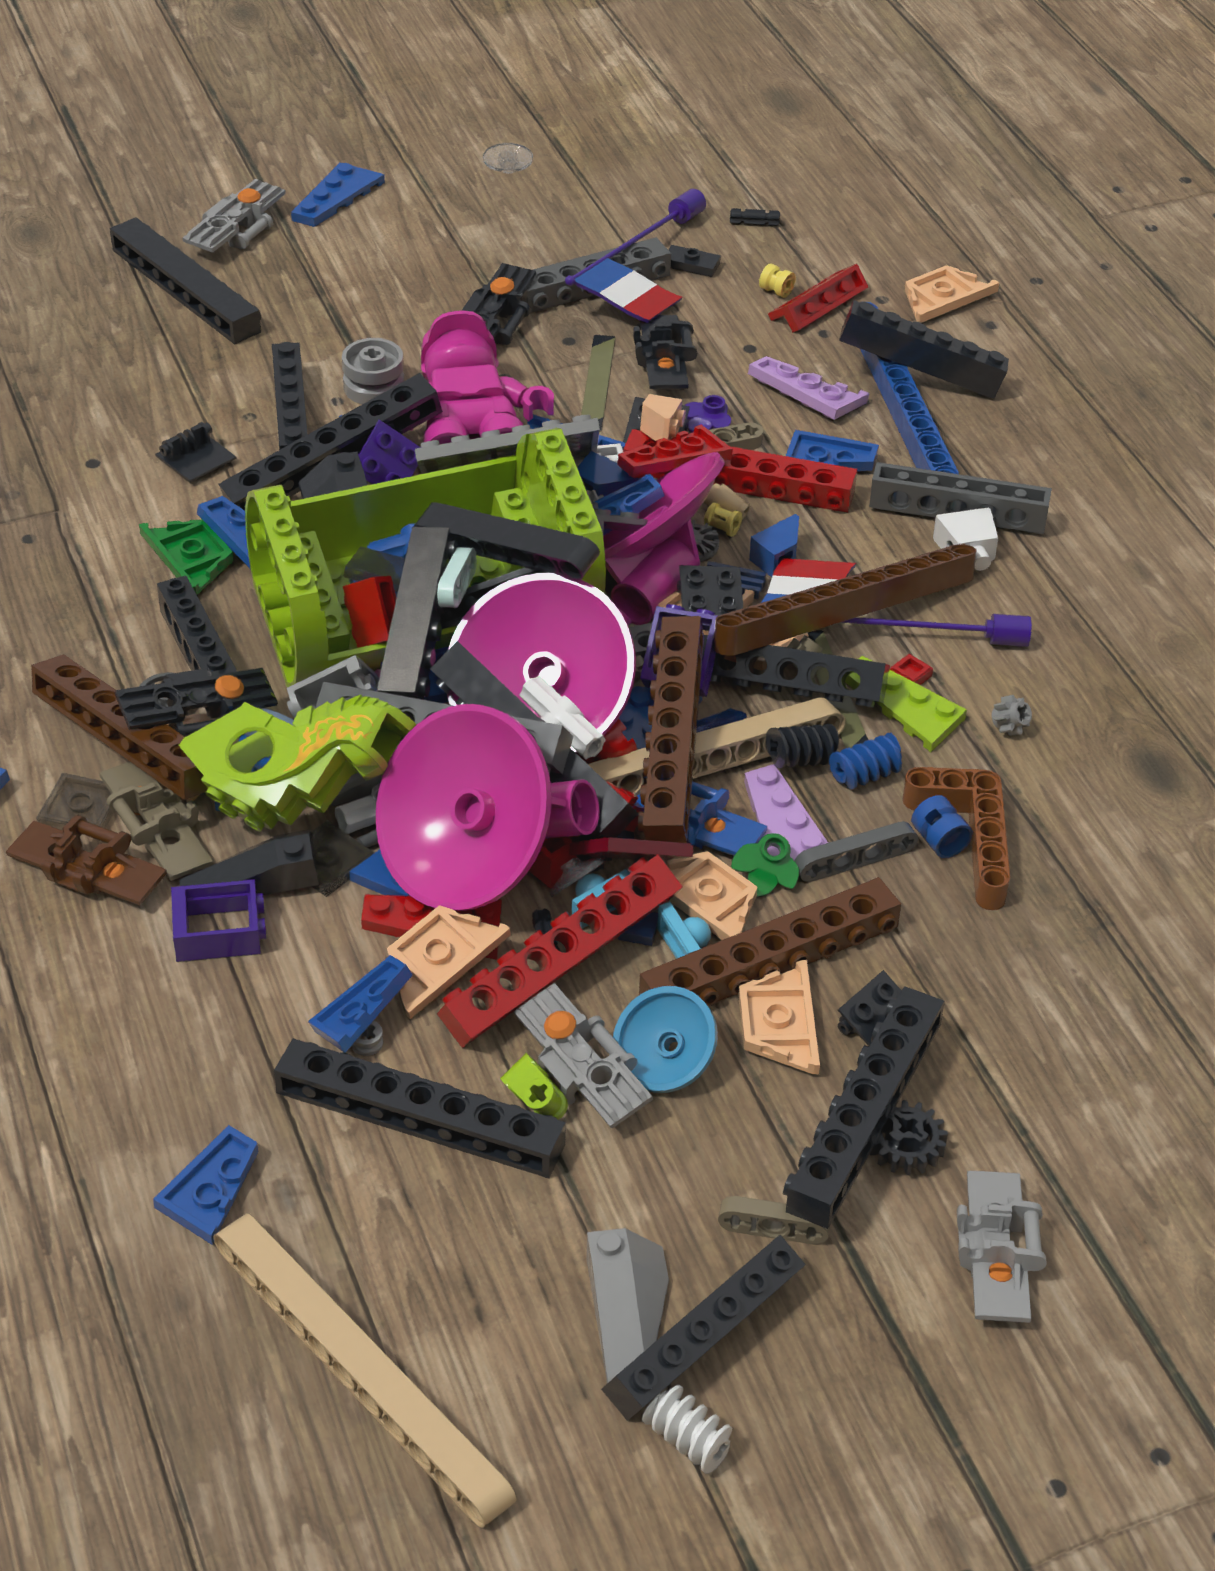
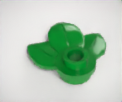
M776 833L765 835L760 839L759 843L743 845L734 855L731 863L733 870L748 873V880L757 886V898L769 894L778 883L783 887L793 889L799 877L798 865L790 857L791 847L788 840ZM771 846L778 848L779 855L771 856L767 852V848Z

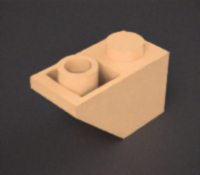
M649 394L642 406L640 431L655 441L662 438L671 440L673 437H676L679 427H683L686 411L681 410L682 399Z

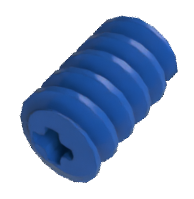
M890 732L885 736H878L874 740H866L863 744H855L852 748H844L841 752H833L829 759L830 770L837 782L845 783L850 790L855 789L857 782L860 785H866L869 779L877 781L880 775L888 777L891 771L899 773L902 769L901 748L897 738Z

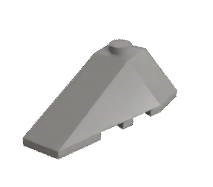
M626 1228L587 1232L586 1260L607 1383L657 1341L669 1284L663 1247Z

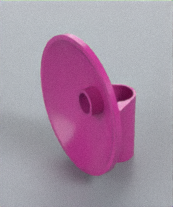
M718 452L708 453L692 459L656 480L661 485L665 496L638 513L639 519L648 520L645 526L626 531L612 530L603 536L605 567L617 582V585L611 591V601L632 620V624H647L654 617L656 606L677 591V582L680 580L679 565L700 566L691 518L707 498L715 478L724 466V459Z
M553 573L525 575L505 582L489 591L463 617L448 648L449 650L458 641L539 719L541 717L522 700L519 694L523 689V685L530 678L540 676L560 696L565 695L584 714V718L603 736L611 729L623 712L633 688L636 672L635 646L628 627L632 620L617 608L604 593L583 580H575ZM454 692L450 696L447 695L449 704L456 706L455 702L459 697ZM570 747L576 754H579L574 748Z
M461 704L439 710L426 717L409 731L399 743L388 762V767L382 776L376 802L378 843L382 857L392 877L407 894L417 901L434 908L443 906L455 911L473 910L497 901L512 890L527 874L535 862L545 839L591 834L599 820L598 797L595 789L587 780L550 783L544 756L529 731L509 714L495 708L477 704Z

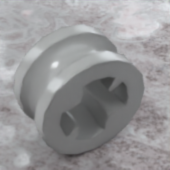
M373 1021L353 1043L352 1049L355 1053L370 1056L382 1049L383 1031L380 1024ZM366 1036L365 1040H361L360 1037Z

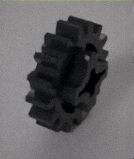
M903 1100L901 1107H895L894 1111L888 1116L887 1124L874 1145L870 1156L879 1155L877 1164L880 1166L887 1162L890 1163L891 1172L893 1173L899 1167L904 1168L906 1175L911 1174L912 1168H917L921 1173H925L927 1163L936 1167L938 1158L944 1157L948 1131L943 1130L944 1120H934L935 1110L922 1111V1103L920 1102L913 1108L909 1107L907 1100Z

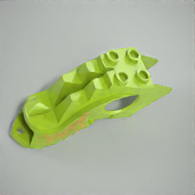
M362 695L355 696L349 700H345L342 697L331 704L327 701L316 709L311 705L297 712L292 723L293 725L244 702L241 707L185 737L179 746L204 775L201 781L208 788L205 793L212 800L221 804L219 810L232 819H236L237 816L243 818L248 826L261 832L264 827L272 830L278 821L292 825L307 806L325 813L349 778L356 773H359L366 781L378 775H383L393 752L408 732L416 726V723L400 709L388 704V702L369 696L362 697ZM258 731L233 745V743L245 733ZM271 756L270 760L262 768L251 772L253 766L259 760Z

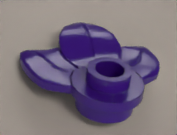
M710 395L705 397L702 403L689 402L685 404V406H690L687 417L690 420L688 425L690 433L694 432V427L701 424L708 430L727 427L731 424V417L727 414L728 406L725 403V399L721 396Z

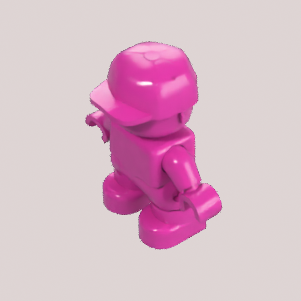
M452 311L444 313L434 320L430 330L423 337L421 345L422 374L437 391L443 411L427 420L423 442L438 440L439 445L451 443V438L462 435H469L470 439L482 438L481 433L491 430H499L500 434L511 433L513 427L523 425L519 418H517L513 406L523 408V416L528 421L533 418V410L537 409L545 411L547 415L554 416V393L552 390L544 386L527 388L512 377L499 376L497 371L499 361L497 359L494 338L487 329L483 318L475 312Z

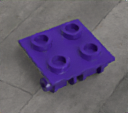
M378 420L360 454H358L366 481L370 484H377L411 477L418 466L415 449L421 447L381 420Z

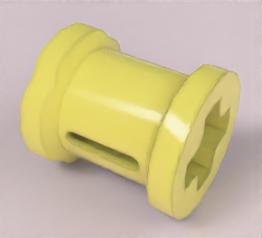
M713 502L708 507L704 516V525L708 523V526L711 525L726 531V534L730 537L736 535L742 522V513L735 510L731 512L721 508L716 502Z

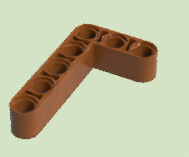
M914 767L909 769L905 777L902 798L903 804L907 808L915 810L926 799L935 795H942L948 799L957 813H969V825L973 831L971 850L976 902L986 910L992 911L1002 908L1006 902L1010 869L1000 776L993 771L981 769Z

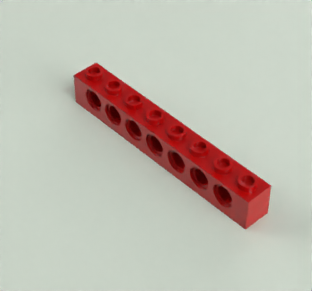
M632 429L623 452L642 445L654 447L656 446V441L642 431ZM731 447L733 449L732 459L724 461V466L713 485L715 483L719 485L725 484L736 493L848 513L855 493L857 469ZM654 473L651 475L653 476V478L659 479L665 474Z
M657 854L649 861L642 857L628 868L630 872L628 876L623 879L619 875L615 876L602 887L605 892L595 897L591 893L576 905L579 910L570 916L566 911L550 923L552 926L550 931L545 934L541 930L537 931L523 942L526 946L523 950L516 953L512 949L496 961L499 964L496 969L489 972L485 968L469 980L472 986L463 992L458 987L442 999L445 1005L437 1015L459 1045L464 1048L514 1012V1010L659 908V905L673 898L683 886L661 857ZM632 886L638 887L642 891L643 897L636 895ZM606 904L613 905L618 915L611 914ZM580 922L588 924L592 934L583 931ZM554 941L561 942L566 948V953L558 951L554 946ZM527 959L535 961L540 971L537 972L530 969ZM500 978L510 981L513 991L504 989L500 984ZM472 998L481 999L486 1005V1010L476 1008Z

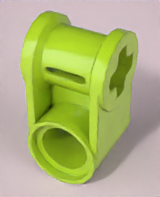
M527 1053L500 1078L535 1113L550 1115L559 1120L567 1111L568 1100L566 1096L548 1078L549 1075Z

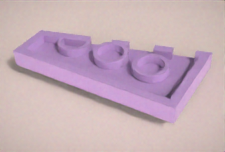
M767 356L749 364L748 374L757 378L759 382L774 387L781 394L791 396L800 401L802 405L811 407L830 419L835 420L868 403L870 394L862 390L858 394L847 390L848 385L837 382L835 385L822 381V376L818 374L798 373V367Z
M774 764L745 773L744 783L752 810L756 814L757 822L767 825V831L764 836L776 833L785 837L790 844V857L793 860L804 850L828 843ZM774 846L767 848V852L771 856L779 855L778 848Z

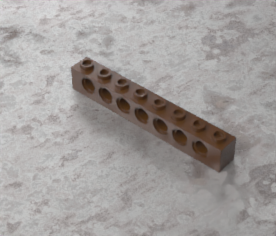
M701 616L662 617L661 630H656L655 644L656 649L659 650V655L653 656V672L657 674L656 680H651L650 686L651 699L654 700V706L648 707L649 725H652V731L646 732V751L649 752V758H644L643 775L644 778H647V784L641 785L640 798L641 804L644 805V812H639L638 830L639 832H644L645 839L650 841L687 843L704 645Z
M64 654L31 665L33 694L182 799L186 800L207 791V786L201 781L204 775L179 746L185 736L167 724L129 730L115 696L116 689Z
M877 877L640 973L639 995L657 987L676 986L692 991L710 1007L716 1002L732 995H739L740 985L752 980H760L766 974L776 970L780 974L794 969L796 962L800 960H807V964H810L819 959L831 957L836 952L853 945H860L865 940L882 933L891 932L899 925L901 902L885 883Z

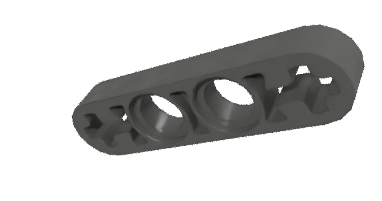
M897 822L809 848L798 854L794 861L798 865L799 876L803 881H816L905 854L916 846L918 835L908 822ZM876 844L874 847L867 850V848H869L871 845ZM847 852L844 856L836 860L838 856Z

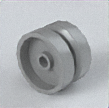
M366 338L349 344L342 353L343 387L346 396L356 403L364 404L404 382V361L400 346L382 338Z

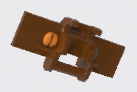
M80 815L74 816L62 828L63 830L33 821L6 851L7 856L42 868L44 875L49 881L84 894L93 892L100 894L103 891L137 905H141L167 874V870L125 854L131 843V835L124 831L117 833L89 823L85 817ZM83 834L108 844L100 843L90 853L81 848L80 836Z

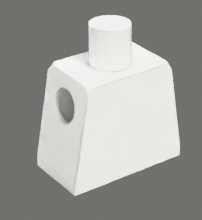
M989 507L936 515L933 539L941 549L957 544L970 545L977 550L976 570H985L991 565V561L996 556L998 535Z

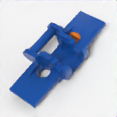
M692 781L691 795L703 799L694 810L690 809L687 843H691L693 847L702 848L707 846L734 856L743 845L758 843L766 833L767 825L723 810L729 799V790L724 788L717 790ZM640 794L636 795L637 797H639L637 802L642 807H644V805L641 804Z

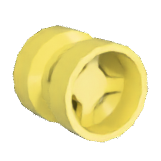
M770 263L765 266L760 275L759 286L766 291L773 290L776 295L786 298L794 288L796 276L788 270L780 271V267Z

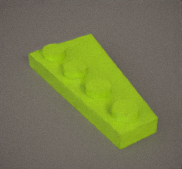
M861 656L859 658L861 660L872 661L864 656ZM889 670L884 703L876 702L882 707V713L890 720L892 718L897 719L904 725L903 730L911 737L917 736L924 742L923 747L930 753L966 719L967 709ZM851 673L847 676L845 683L855 690L860 685V676L857 673Z

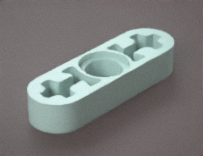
M456 548L439 580L437 598L440 607L457 608L476 571L477 559L474 548Z

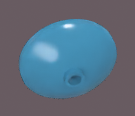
M662 986L640 994L627 1005L616 1023L613 1038L626 1053H632L637 1059L638 1063L631 1072L649 1092L668 1093L690 1085L704 1073L715 1054L718 1031L711 1009L698 995L685 988ZM677 1042L676 1049L669 1051L670 1044Z

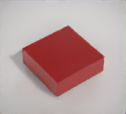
M910 653L889 669L919 685L927 681L933 674L931 666Z

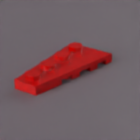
M701 424L694 427L693 433L689 434V432L684 430L676 433V439L668 440L662 438L656 440V446L654 447L642 445L618 454L617 465L627 472L629 476L643 478L648 474L668 473L670 470H674L684 463L708 453L718 452L724 461L731 460L733 449Z
M365 894L361 918L362 929L400 938L435 908L417 901L412 896ZM498 899L491 904L477 909L456 912L480 917L481 922L499 927L501 923L502 900ZM499 946L491 951L486 958L498 960Z

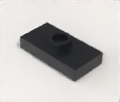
M671 245L669 248L671 253L670 268L713 277L721 263V255L699 251L696 248H685Z

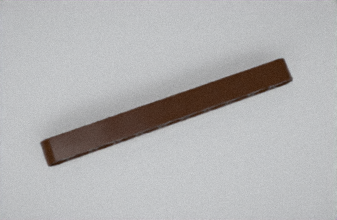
M952 545L720 615L715 619L714 651L721 655H737L968 583L974 579L977 550L970 545Z

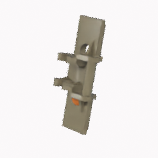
M131 762L99 772L100 778L111 793L107 798V805L111 810H115L131 833L132 842L138 846L145 844L147 852H151L160 867L167 870L166 876L170 881L213 865V860L191 830L196 825L199 809L194 801H188L186 808L177 794L169 789L164 791L157 780ZM135 814L141 815L146 824L141 825ZM166 837L179 839L177 843L172 845L165 844L162 840Z

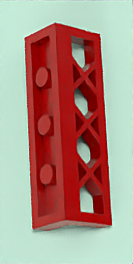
M856 263L835 272L769 312L768 315L771 321L785 316L793 333L867 289L868 285Z

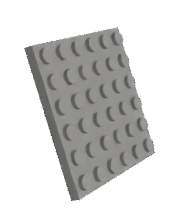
M588 414L575 416L572 418L573 422L561 424L560 420L546 421L542 423V427L530 429V425L513 427L511 433L500 434L499 430L486 431L481 433L482 438L470 439L469 435H462L451 438V443L440 445L438 440L421 443V448L415 449V454L421 474L515 455L518 442L523 435L561 428L573 459L586 457L590 451L597 453L600 432L598 418L591 419V416Z

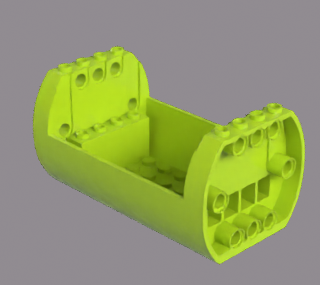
M554 428L523 435L518 442L515 455L295 501H291L290 497L285 495L282 484L249 491L245 505V524L252 580L286 687L288 688L354 655L359 657L374 672L377 669H381L380 662H383L387 642L357 648L356 641L352 636L349 611L344 604L345 595L342 586L350 584V572L354 567L371 563L367 549L370 542L401 534V529L408 524L416 523L432 502L571 533L590 539L597 545L600 554L581 580L604 593L606 567L602 529L562 429ZM476 555V571L468 587H471L470 585L473 583H482L524 567ZM404 562L398 563L396 565L404 566ZM458 626L442 629L441 639L436 641L435 650L449 647Z

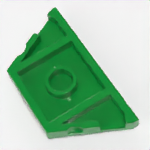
M202 519L187 522L168 521L165 528H149L148 523L139 524L141 536L176 578L187 576L196 595L234 561L233 551Z

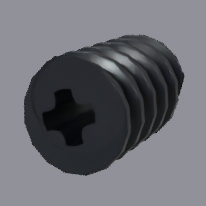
M832 724L792 726L790 728L775 727L770 728L766 733L767 752L777 768H784L786 765L788 767H795L797 764L800 767L807 766L808 764L815 766L819 763L829 765L830 755L837 751L839 745L838 731Z

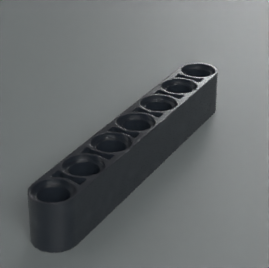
M437 502L430 503L413 526L449 528L453 540L458 542V547L474 548L477 556L546 573H553L575 580L583 579L600 554L597 545L583 536Z

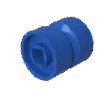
M935 795L926 799L912 814V825L926 839L928 845L937 856L941 858H950L957 855L968 846L972 839V828L957 813L948 799L942 795Z

